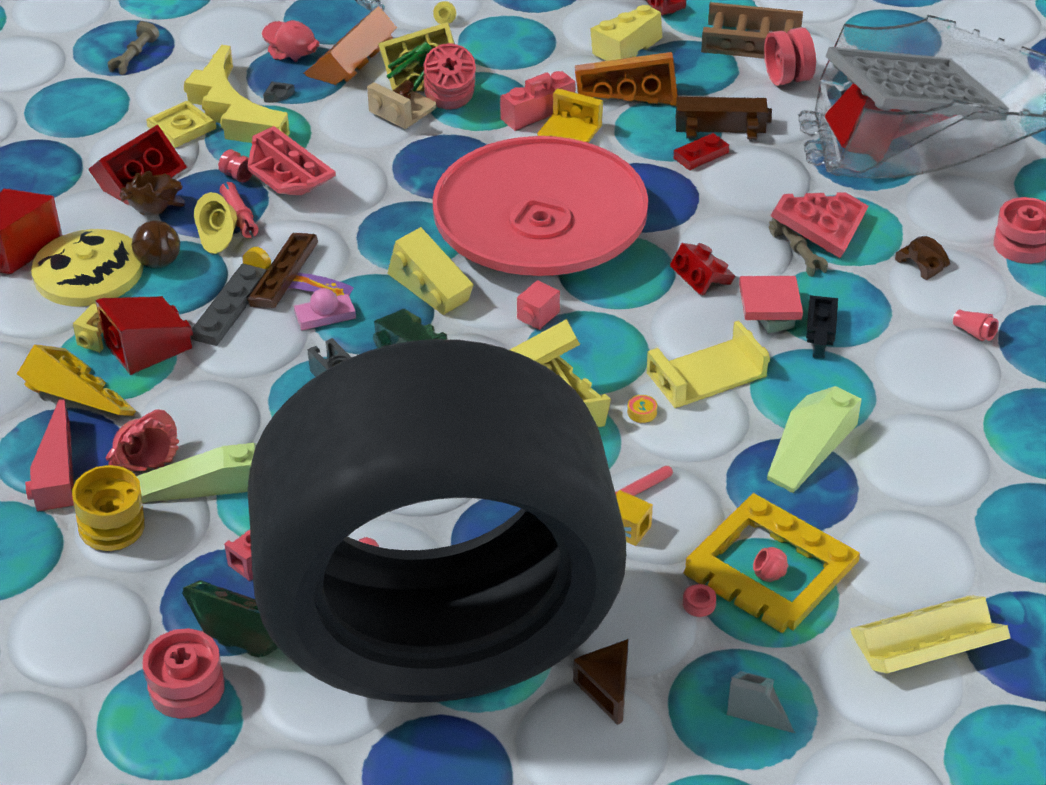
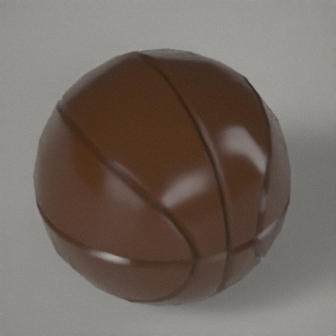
M157 220L146 222L139 226L133 234L131 244L133 254L146 267L155 269L166 267L174 262L179 254V236L175 229L166 222Z

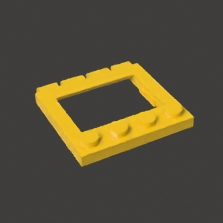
M752 493L686 557L683 574L699 584L705 585L709 581L707 586L729 602L736 597L734 605L755 618L764 613L761 621L783 633L787 628L793 631L859 562L860 552L757 494ZM748 525H751L754 528L762 527L769 531L770 537L780 543L788 542L794 545L796 552L807 558L815 557L822 561L824 569L791 602L716 557L719 554L722 555L740 537V533Z

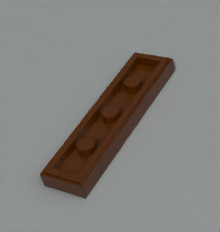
M292 233L249 296L248 302L250 307L275 308L317 245L318 239L316 234Z

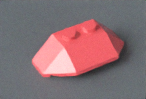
M275 126L252 137L248 171L278 194L302 196L336 176V172Z

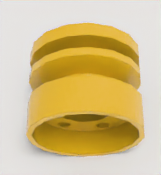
M98 466L84 472L76 480L72 489L79 536L86 545L96 550H120L132 545L142 535L145 528L141 488L139 479L132 471L121 466Z

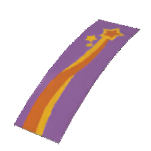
M298 273L289 286L291 289L315 292L320 288H328L336 296L350 295L354 288L330 278L305 273Z

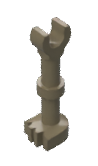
M141 21L136 29L138 38L128 44L127 50L121 56L113 58L108 62L109 72H113L118 68L120 75L125 74L128 70V62L142 52V47L147 42L153 43L159 37L158 28L151 23Z
M772 217L768 227L773 237L785 234L790 241V247L805 260L806 273L813 277L815 267L826 273L828 266L826 259L813 254L803 236H799L796 231L781 224Z

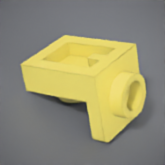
M93 303L73 322L77 345L100 353L104 349L101 337L102 328L97 305Z

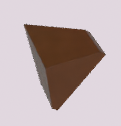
M629 639L584 654L573 660V682L617 725L623 722Z

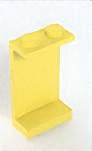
M738 320L734 322L732 340L668 361L659 348L649 350L647 353V374L676 409L767 377L770 356L767 349L756 341L752 332L747 330Z

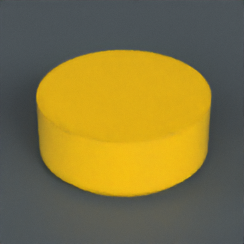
M252 247L244 253L243 264L268 270L271 265V259L262 248Z

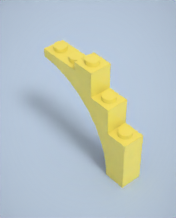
M221 45L203 70L194 69L185 80L184 91L187 93L188 101L192 104L202 105L205 114L217 123H220L221 128L224 130L225 139L252 143L254 135L272 126H275L289 136L288 113L255 104L241 96L230 85L228 76L233 68L231 46Z

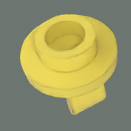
M448 1L439 2L434 7L433 16L439 24L446 22L450 24L456 18V8Z

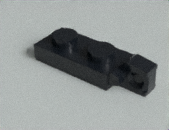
M810 295L806 339L807 343H814V358H825L826 345H833L835 341L838 298Z

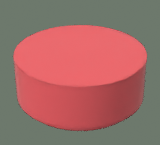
M703 584L691 585L684 591L683 607L692 616H708L715 610L716 593L712 588Z

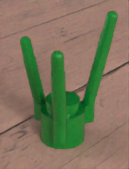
M424 42L388 65L389 69L397 65L399 66L390 72L387 78L391 79L413 62H416L420 67L424 66L426 55L433 48L427 42ZM424 70L413 84L414 89L412 91L415 92L423 81Z

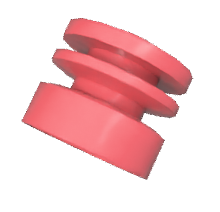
M449 43L434 47L426 55L424 61V93L427 98L436 102L438 108L446 110L458 109L466 105L472 98L475 90L476 65L470 51L463 46Z

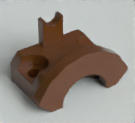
M928 236L917 237L908 246L897 251L895 254V260L899 263L906 262L909 259L915 261L920 269L921 277L925 280L930 279L943 271V268L950 265L948 255L942 245Z

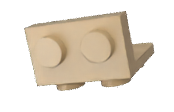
M375 82L367 86L369 112L404 129H407L437 108L435 101L414 91L409 93L412 96L410 100Z

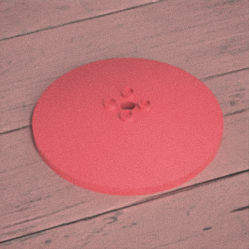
M553 136L512 138L477 148L459 158L442 174L433 194L435 225L443 239L455 251L482 266L506 273L529 276H552L574 273L598 266L613 259L635 242L645 226L648 213V195L644 182L634 168L625 160L594 144Z

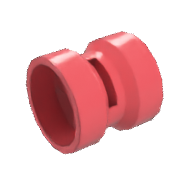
M232 149L225 151L221 155L218 164L220 172L232 176L233 179L241 183L248 181L253 175L248 171V157L241 156L240 153Z

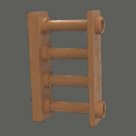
M710 2L708 25H713V28H703L701 52L765 59L764 45L769 31L782 30L787 33L790 29L802 27L803 11ZM722 26L736 27V30L722 29ZM746 29H755V30H760V32H750V31H745V30H746Z

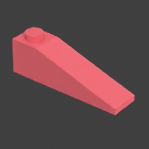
M65 399L58 400L30 467L31 481L25 482L28 500L34 499L37 512L74 506L72 495L74 480L71 430Z

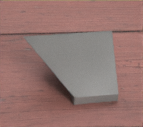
M743 671L732 677L727 715L795 733L773 688V679Z

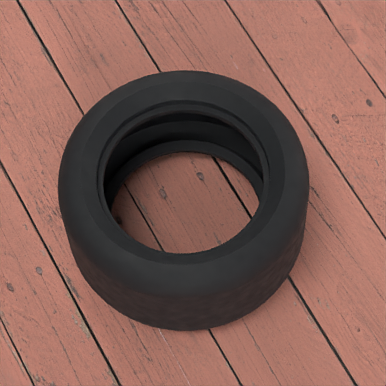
M453 339L409 341L361 353L330 367L294 393L271 418L256 445L249 471L248 503L253 586L258 610L269 636L279 649L302 670L334 688L367 698L408 703L452 701L499 691L542 673L573 653L599 627L620 591L626 567V536L598 426L584 401L562 377L546 366L522 354L482 342ZM436 499H486L521 508L515 515L493 530L471 540L447 547L426 550L387 549L362 543L348 537V535L362 525L385 513L404 506Z

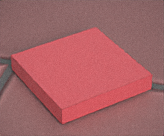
M740 276L739 287L745 320H802L803 310L796 276Z

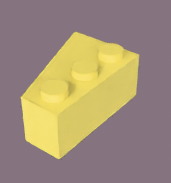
M640 5L633 11L621 13L616 18L601 21L599 25L591 27L592 54L603 60L610 61L635 57L642 48L647 50L662 39L661 12L651 8L649 5Z
M422 227L395 241L387 272L389 276L442 315L469 301L474 284Z

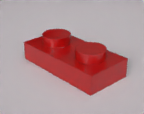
M711 133L675 149L673 159L690 171L728 154L729 144L716 134Z

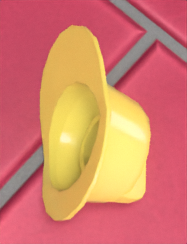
M209 192L197 201L194 209V219L203 248L209 253L217 254L226 249L230 244L237 225V214L223 196L218 193Z

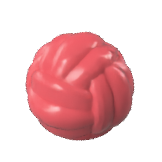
M775 547L761 549L753 563V570L756 576L766 582L779 580L786 575L788 568L786 554Z

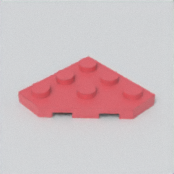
M838 192L835 196H825L824 193H806L804 197L783 194L770 216L801 234L804 238L824 248L827 252L841 258L869 206L846 192Z

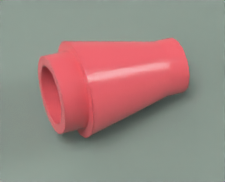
M959 309L953 318L954 326L960 327L980 341L985 339L988 341L992 340L999 326L998 319L994 318L992 314L969 312Z

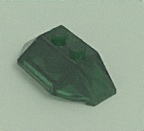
M202 580L183 587L182 594L203 632L217 639L220 645L240 647L247 650V653L254 657H265L279 649L269 636L262 622L255 599L214 586Z

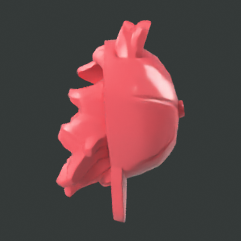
M290 20L285 23L274 21L266 25L262 30L263 39L270 44L268 52L275 60L291 57L294 62H297L300 57L315 52L317 47H319L320 42L315 39L312 30L299 21Z
M159 409L146 414L140 419L128 421L115 434L112 449L106 456V460L109 461L108 465L121 466L130 471H146L147 468L158 469V467H163L165 463L172 462L179 448L177 446L179 440L177 439L175 421L165 410Z

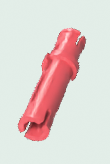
M226 182L229 189L222 184L219 189L220 194L236 211V226L240 228L245 238H252L249 231L252 232L253 236H256L259 229L253 220L252 211L244 204L235 184Z

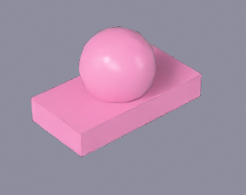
M328 288L316 290L311 295L309 303L294 306L301 331L356 319V311L349 294L336 296Z

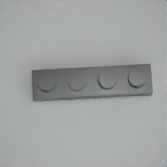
M241 264L193 326L191 340L217 346L249 304V296L267 269Z

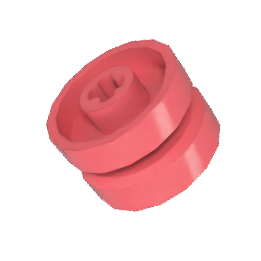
M804 27L790 29L787 33L780 30L767 34L764 45V58L772 83L780 86L789 84L793 80L796 82L811 80L815 74L816 53L808 30Z
M1020 197L1013 198L1001 206L993 243L999 254L1017 263L1033 264L1046 260L1045 201L1037 198Z
M189 628L172 630L160 635L149 644L143 655V672L147 681L150 700L155 709L165 716L177 719L194 718L210 711L220 701L225 691V679L221 666L220 652L214 639L203 631Z

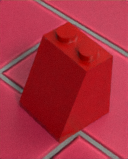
M853 83L827 111L824 117L843 148L878 165L906 112L899 109H891L890 111L879 109L875 106V102L870 97L862 94L861 89Z
M5 188L0 192V273L12 274L34 260L37 253L49 242L63 236L54 196Z
M163 296L100 298L95 300L104 342L129 375L192 349L190 336H193V331L187 320L183 321L174 305L170 306Z

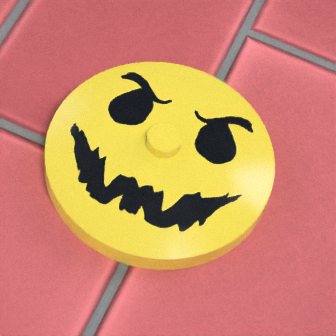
M87 229L68 233L45 245L35 256L32 262L31 273L34 285L43 297L57 304L82 307L91 306L93 303L96 304L95 300L100 298H118L128 292L139 281L144 265L134 256L131 247L132 239L127 235L106 229Z

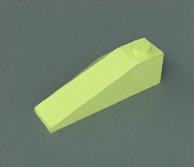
M837 386L807 395L790 412L768 472L767 480L794 493L858 425L862 399Z
M257 443L221 446L136 476L140 482L142 503L248 492L249 471Z

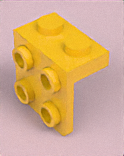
M557 88L553 93V115L538 131L537 136L551 135L553 137L570 138L589 143L602 126L603 100Z

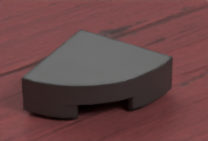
M271 82L263 94L264 102L283 101L295 93V87L292 84Z

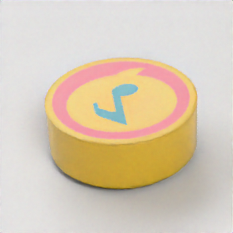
M636 395L628 401L627 414L635 422H650L657 415V402L648 395Z

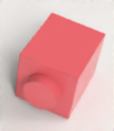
M539 280L517 297V319L538 330L560 313V291Z

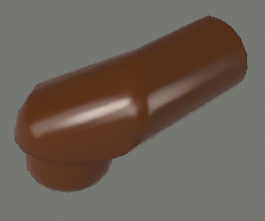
M405 80L393 91L411 100L412 96L409 93L414 89V85L410 80Z

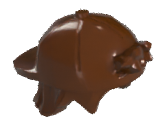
M146 171L142 175L136 173L133 181L127 182L126 187L121 188V193L119 194L121 201L127 200L142 215L162 214L169 205L185 207L184 199L176 195L183 188V185H181L180 181L171 178L166 173L162 175H153L150 171Z

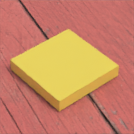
M188 100L146 119L147 127L150 129L157 124L174 148L217 129L216 121Z

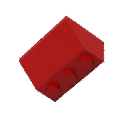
M157 124L99 159L88 170L104 192L121 201L119 196L121 188L126 187L127 182H132L136 173L141 175L146 171H150L153 175L166 173L172 178L186 169L187 166ZM127 200L121 201V202H123V203L129 205V202H128Z

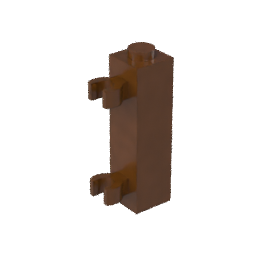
M676 97V132H686V138H697V132L747 133V139H757V133H766L767 123L772 122V108L767 107V98Z

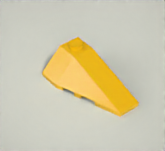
M34 344L17 372V375L25 380L24 385L34 392L40 393L42 391L117 415L133 416L136 412L117 392L103 388L106 382L100 377L89 374L91 368L66 348Z

